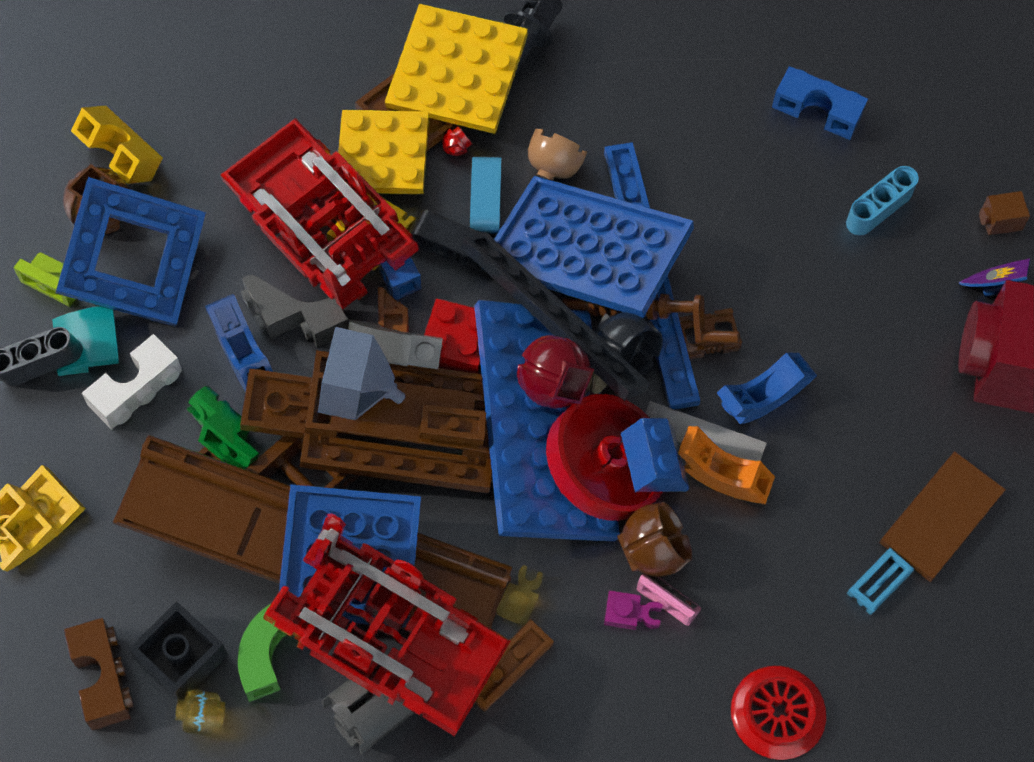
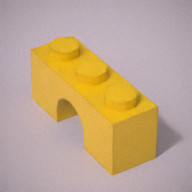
M107 106L82 107L71 129V132L88 148H101L114 154L109 167L117 175H120L127 184L152 181L163 159L161 155Z

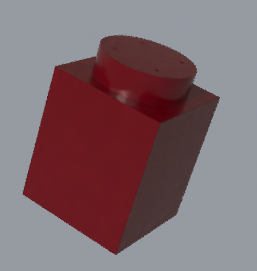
M1006 280L993 304L975 301L972 304L961 340L959 372L976 376L974 402L1034 413V285Z

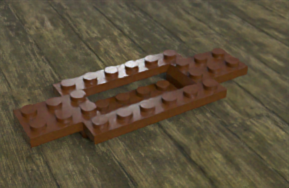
M316 350L312 377L249 369L240 430L302 438L303 445L299 467L489 493L492 469L487 421L485 423L483 446L419 438L423 404L485 412L482 374L442 368L431 369L411 365L389 364L395 377L394 382L397 384V388L405 394L403 402L397 404L390 398H383L358 419L351 420L318 413L321 385L329 352ZM337 432L462 449V455L336 438Z

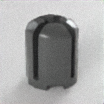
M377 665L369 680L372 681L381 665ZM350 679L321 701L324 709L329 705L335 713L333 718L336 723L334 725L352 747L356 743L360 745V754L364 753L414 714L413 711L402 705V701L399 703L395 700L394 704L391 705L387 702L389 698L384 694L378 697Z

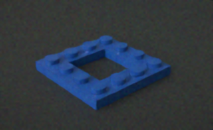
M88 177L55 293L175 327L206 212ZM109 217L168 234L154 287L95 271Z

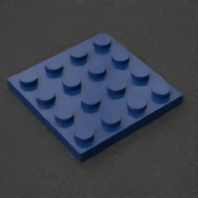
M291 484L279 591L283 586L289 587V592L299 597L317 571V569L305 563L303 559L320 535L328 514H334L345 522L346 526L342 536L353 542V545L359 549L363 543H366L394 561L403 560L415 566L421 496ZM374 582L362 603L354 599L350 605L364 610L370 593L377 582ZM345 612L343 617L350 620L349 623L353 621L356 624L370 625L362 617L351 615L348 612ZM410 614L401 628H405L408 624Z

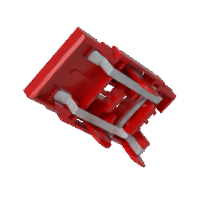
M294 118L220 175L223 182L236 194L250 213L254 212L251 216L257 226L260 225L262 232L305 278L309 279L313 287L319 284L324 293L331 300L335 299L336 303L344 309L356 299L360 300L368 293L364 284L360 281L368 272L385 261L395 271L405 264V260L419 250L418 245L413 240L412 234L401 223H397L399 219L396 211L337 151L330 154V150L320 139H316ZM338 188V191L324 201L325 206L322 209L312 202L316 198L321 201ZM367 193H368V194L374 199V201L377 203L376 206L374 205V202L370 199V197L367 195ZM306 206L315 212L310 219L304 216L299 221H296V219L304 214L302 209ZM335 219L346 231L342 233L331 220ZM327 225L337 238L328 242L327 237L320 231L323 226Z
M328 514L320 535L303 559L305 563L314 567L317 571L299 597L289 592V587L283 586L265 612L263 619L272 625L275 623L274 627L290 637L294 635V638L299 641L298 648L301 650L304 647L309 648L311 656L378 697L384 694L389 698L387 702L391 705L394 704L395 700L399 703L402 701V705L419 716L423 714L422 717L455 736L511 641L479 622L478 618L462 608L460 610L456 608L454 604L457 599L425 580L422 573L412 564L403 560L394 561L366 543H363L360 549L354 546L353 542L342 536L346 526L345 522L334 514ZM374 582H377L370 593L364 610L350 605L354 599L362 603ZM419 588L426 592L424 597L421 595ZM416 605L418 608L405 627V630L411 634L408 639H405L397 630L401 629ZM345 612L362 617L369 623L370 626L367 633L355 626L356 623L353 621L348 629L344 630L350 621L343 617ZM378 630L391 635L397 643L403 646L399 651L393 647L387 656L385 654L387 645L375 638ZM339 640L338 645L334 649L333 655H328L336 641ZM377 665H381L372 681L369 680Z

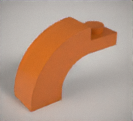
M688 426L678 454L686 461L685 471L702 484L720 493L744 501L766 504L775 476L761 461L747 460L725 452L699 426Z

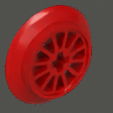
M767 666L751 672L739 683L731 702V718L738 736L751 750L770 759L787 760L807 753L820 740L826 725V707L819 689L807 676L789 667ZM777 684L785 685L786 688L783 696L779 695ZM768 685L772 687L773 697L764 687ZM789 689H794L797 694L787 699ZM759 692L766 701L756 698L755 694ZM799 697H802L805 704L792 705ZM752 704H755L764 709L753 711ZM780 704L786 707L784 713L787 717L785 715H780L779 718L773 715L775 709L772 705L774 707H778ZM807 711V717L799 715L795 712ZM754 717H766L760 724H757ZM793 720L804 724V728L800 729ZM772 723L769 734L761 729L766 724ZM786 725H788V727L795 733V735L788 736ZM776 726L780 727L782 737H775L773 735Z

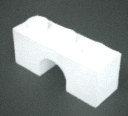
M154 334L130 353L135 367L139 370L134 380L128 383H118L105 373L82 392L87 405L111 430L118 424L125 423L131 417L133 411L139 406L149 403L155 397L157 391L163 386L173 383L178 378L179 373L182 372L178 357Z

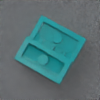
M96 306L67 313L52 319L53 328L64 327L83 346L81 357L76 362L57 369L58 376L88 373L89 367L119 364L113 309Z

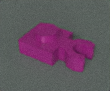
M609 591L604 625L636 630L637 621L643 622L650 629H658L660 620L651 619L649 613L651 611L661 612L663 605L659 602H649L646 605H640L641 595Z

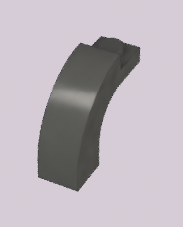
M349 319L348 330L374 335L389 364L438 369L442 337L402 332L381 327L378 323Z

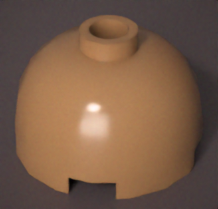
M535 129L528 147V159L531 165L538 170L537 176L553 181L554 178L567 179L576 174L588 152L583 150L578 152L580 145L554 133L553 136L547 137L543 136V129Z

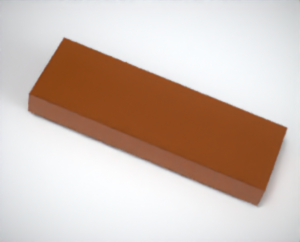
M531 619L510 639V644L475 701L484 712L554 645V641Z

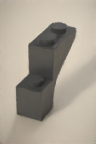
M248 275L242 278L245 290L241 291L244 302L248 308L254 307L257 314L253 316L260 331L266 330L271 339L300 326L307 340L312 338L318 348L332 341L335 327L348 330V319L335 299L327 298L317 302H303L294 299L255 275Z

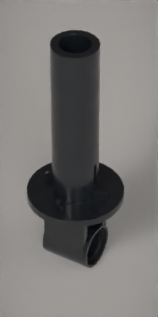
M525 0L519 11L510 10L504 16L505 24L528 29V36L515 75L533 45L548 47L551 44L553 36L549 28L562 10L563 3L561 0Z

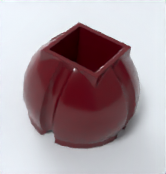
M553 335L542 336L533 341L522 354L525 363L518 364L517 378L521 389L525 391L526 395L533 402L540 406L558 409L573 403L581 404L594 369L590 367L589 359L584 350L576 342L568 338Z

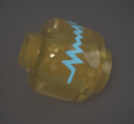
M190 690L186 693L184 701L177 700L175 720L181 721V729L185 733L212 735L217 728H222L225 702H221L220 696L215 692Z

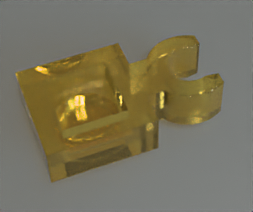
M525 565L520 568L518 573L519 585L517 586L509 582L496 610L497 615L522 626L529 621L539 599V595L533 593L532 590L537 589L541 585L543 573L538 572L536 579L532 581L525 578L527 566Z

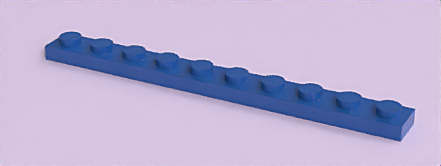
M633 142L606 146L604 148V155L615 198L650 208ZM667 275L657 294L658 297H660L661 293L669 294L670 299L674 300ZM658 313L657 319L650 321L660 331L663 338L661 354L659 357H656L668 408L675 410L699 406L700 397L678 313H671L667 319H660Z

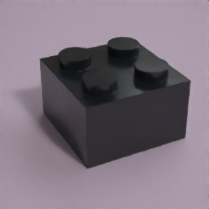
M177 601L128 648L135 661L180 703L228 656L223 643Z

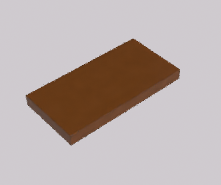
M954 451L879 543L887 549H893L917 573L931 582L1006 489Z

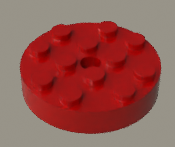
M593 394L583 397L581 404L573 403L554 421L546 443L548 466L560 492L581 511L590 516L609 521L628 519L637 509L654 503L663 493L635 492L621 432L641 418L650 417L639 407L627 400L624 401L620 397L608 394Z

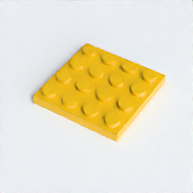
M419 4L385 99L386 108L399 111L428 112L431 119L496 134L525 46L528 29Z

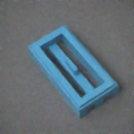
M889 548L848 590L847 594L851 598L854 596L857 599V603L860 606H865L867 608L866 611L872 615L909 577L914 568L893 549ZM891 558L894 563L864 594L861 593L859 590ZM901 567L904 571L874 602H871L869 598Z

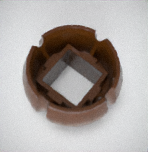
M92 164L76 173L75 179L68 181L63 195V206L69 220L75 224L88 177L129 189L125 180L111 169L95 167ZM109 217L105 235L120 229L121 220Z
M659 502L637 509L627 520L622 534L617 536L632 571H639L649 576H667L680 571L687 563L691 562L692 548L687 535L681 534L684 526L677 514L667 503Z

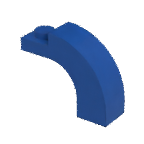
M231 294L206 305L205 308L224 353L246 392L249 369L271 372L273 370L267 357L259 349L235 295Z
M786 352L775 364L755 379L741 385H725L717 394L722 400L721 404L725 411L734 416L739 424H745L761 418L790 400L815 379L817 375L800 353Z

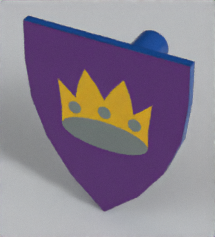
M1030 258L984 270L960 281L959 284L969 287H982L985 297L998 295L1006 280L1018 282L1028 279Z

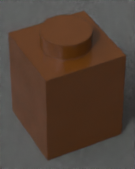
M1022 191L988 196L983 207L980 209L979 217L981 224L986 226L990 236L1022 231L1030 214Z

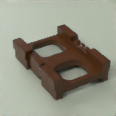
M732 308L714 311L713 315L711 313L705 314L706 331H715L714 324L729 322L732 330L738 331ZM693 315L679 317L689 359L704 357L705 352L706 354H710V352L715 353V351L719 353L722 350L723 353L741 350V339L739 344H690L687 341L685 330L694 327Z

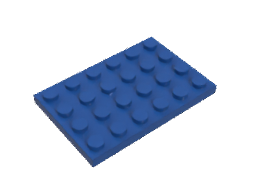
M534 176L494 240L547 289L624 313L636 314L644 318L694 229L693 220Z

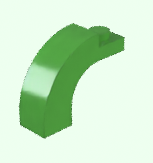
M271 604L253 618L246 628L239 646L238 670L249 702L280 690L273 670L272 658L277 644L287 634L274 627L275 623L272 625L263 619L265 612Z

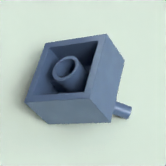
M335 327L321 385L318 413L356 420L383 398H390L397 404L403 402L405 394L397 388L391 367L374 335Z

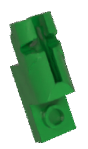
M204 386L193 395L188 402L192 406L186 409L202 425L198 441L221 461L242 469L248 468L257 460L259 452L249 443L245 442L249 431L240 430L242 416L226 400L217 401L220 395L209 386Z

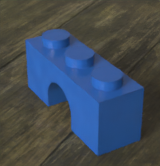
M789 66L776 90L772 108L798 118L805 107L819 106L828 115L824 130L850 140L863 115L868 98L861 96L857 92L848 91L836 86L830 81L814 77L803 70Z

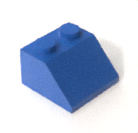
M641 418L621 432L635 492H686L689 490L682 457L678 454L679 445L675 430L667 418Z

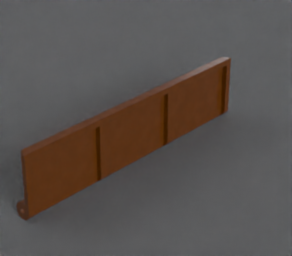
M148 435L142 444L141 459L114 517L113 524L280 584L290 486ZM418 533L415 567L422 573L423 578L457 599L454 604L459 610L462 608L478 618L479 622L491 628L507 582L511 581L510 573L512 566ZM419 588L421 595L424 597L426 592ZM414 606L413 610L410 613V619L413 616L416 609L418 608V606Z

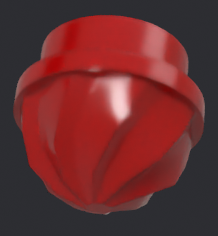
M458 126L454 130L449 129L442 140L444 151L453 156L467 153V148L472 145L471 141Z

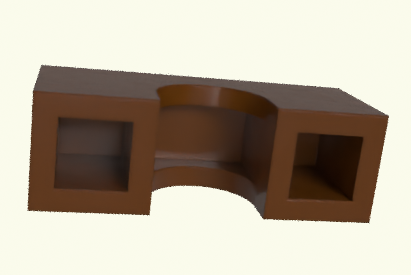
M102 617L64 629L70 658L77 669L89 665L101 667L99 680L93 686L78 691L85 721L91 730L131 719L129 707H133L134 702L129 687H123L121 677L126 675V670L122 657H116L114 646L119 645L114 626L108 627Z

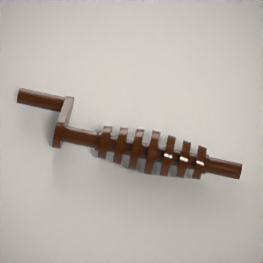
M661 293L660 297L657 294L644 316H647L649 320H656L658 313L660 319H667L671 313H693L696 344H739L740 342L739 331L705 330V303L703 295H695L693 301L671 300L669 294ZM579 298L563 299V303L570 310H587L592 317L601 315L603 318L605 314L614 315L621 313V311Z

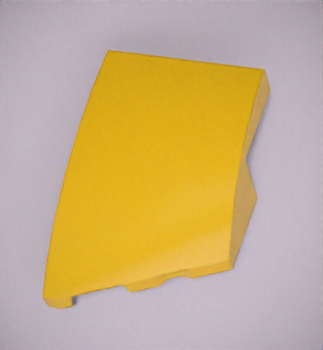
M41 465L21 488L7 483L0 490V555L2 559L0 568L3 571L8 572L33 556L65 530L86 509L57 476L44 465Z

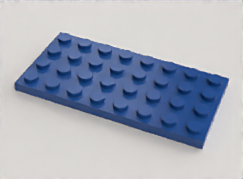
M478 300L474 308L499 536L615 542L618 539L617 536L620 535L618 521L599 519L578 509L560 492L548 466L546 443L550 428L554 421L571 405L558 409L540 406L526 395L518 383V364L525 363V359L522 356L523 352L536 339L553 334L521 304ZM571 310L592 329L588 311Z

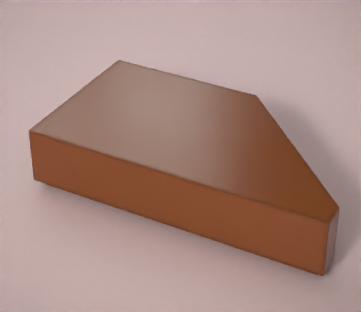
M378 287V324L384 328L409 333L408 308L390 296L386 289Z

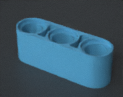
M472 157L470 228L479 232L486 231L488 234H498L501 157Z
M909 166L896 168L856 199L851 206L846 220L848 230L855 235H865L908 202L914 193L919 179L915 169Z

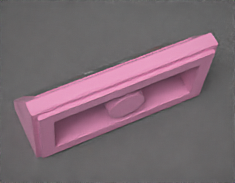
M646 574L640 576L636 588L637 591L652 602L661 603L663 605L662 609L684 625L689 626L701 610L699 605L657 576Z

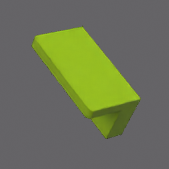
M40 252L31 263L20 258L13 267L21 283L68 307H71L76 300L55 293L63 263Z

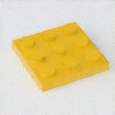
M342 110L338 153L377 193L424 194L429 114L428 112Z

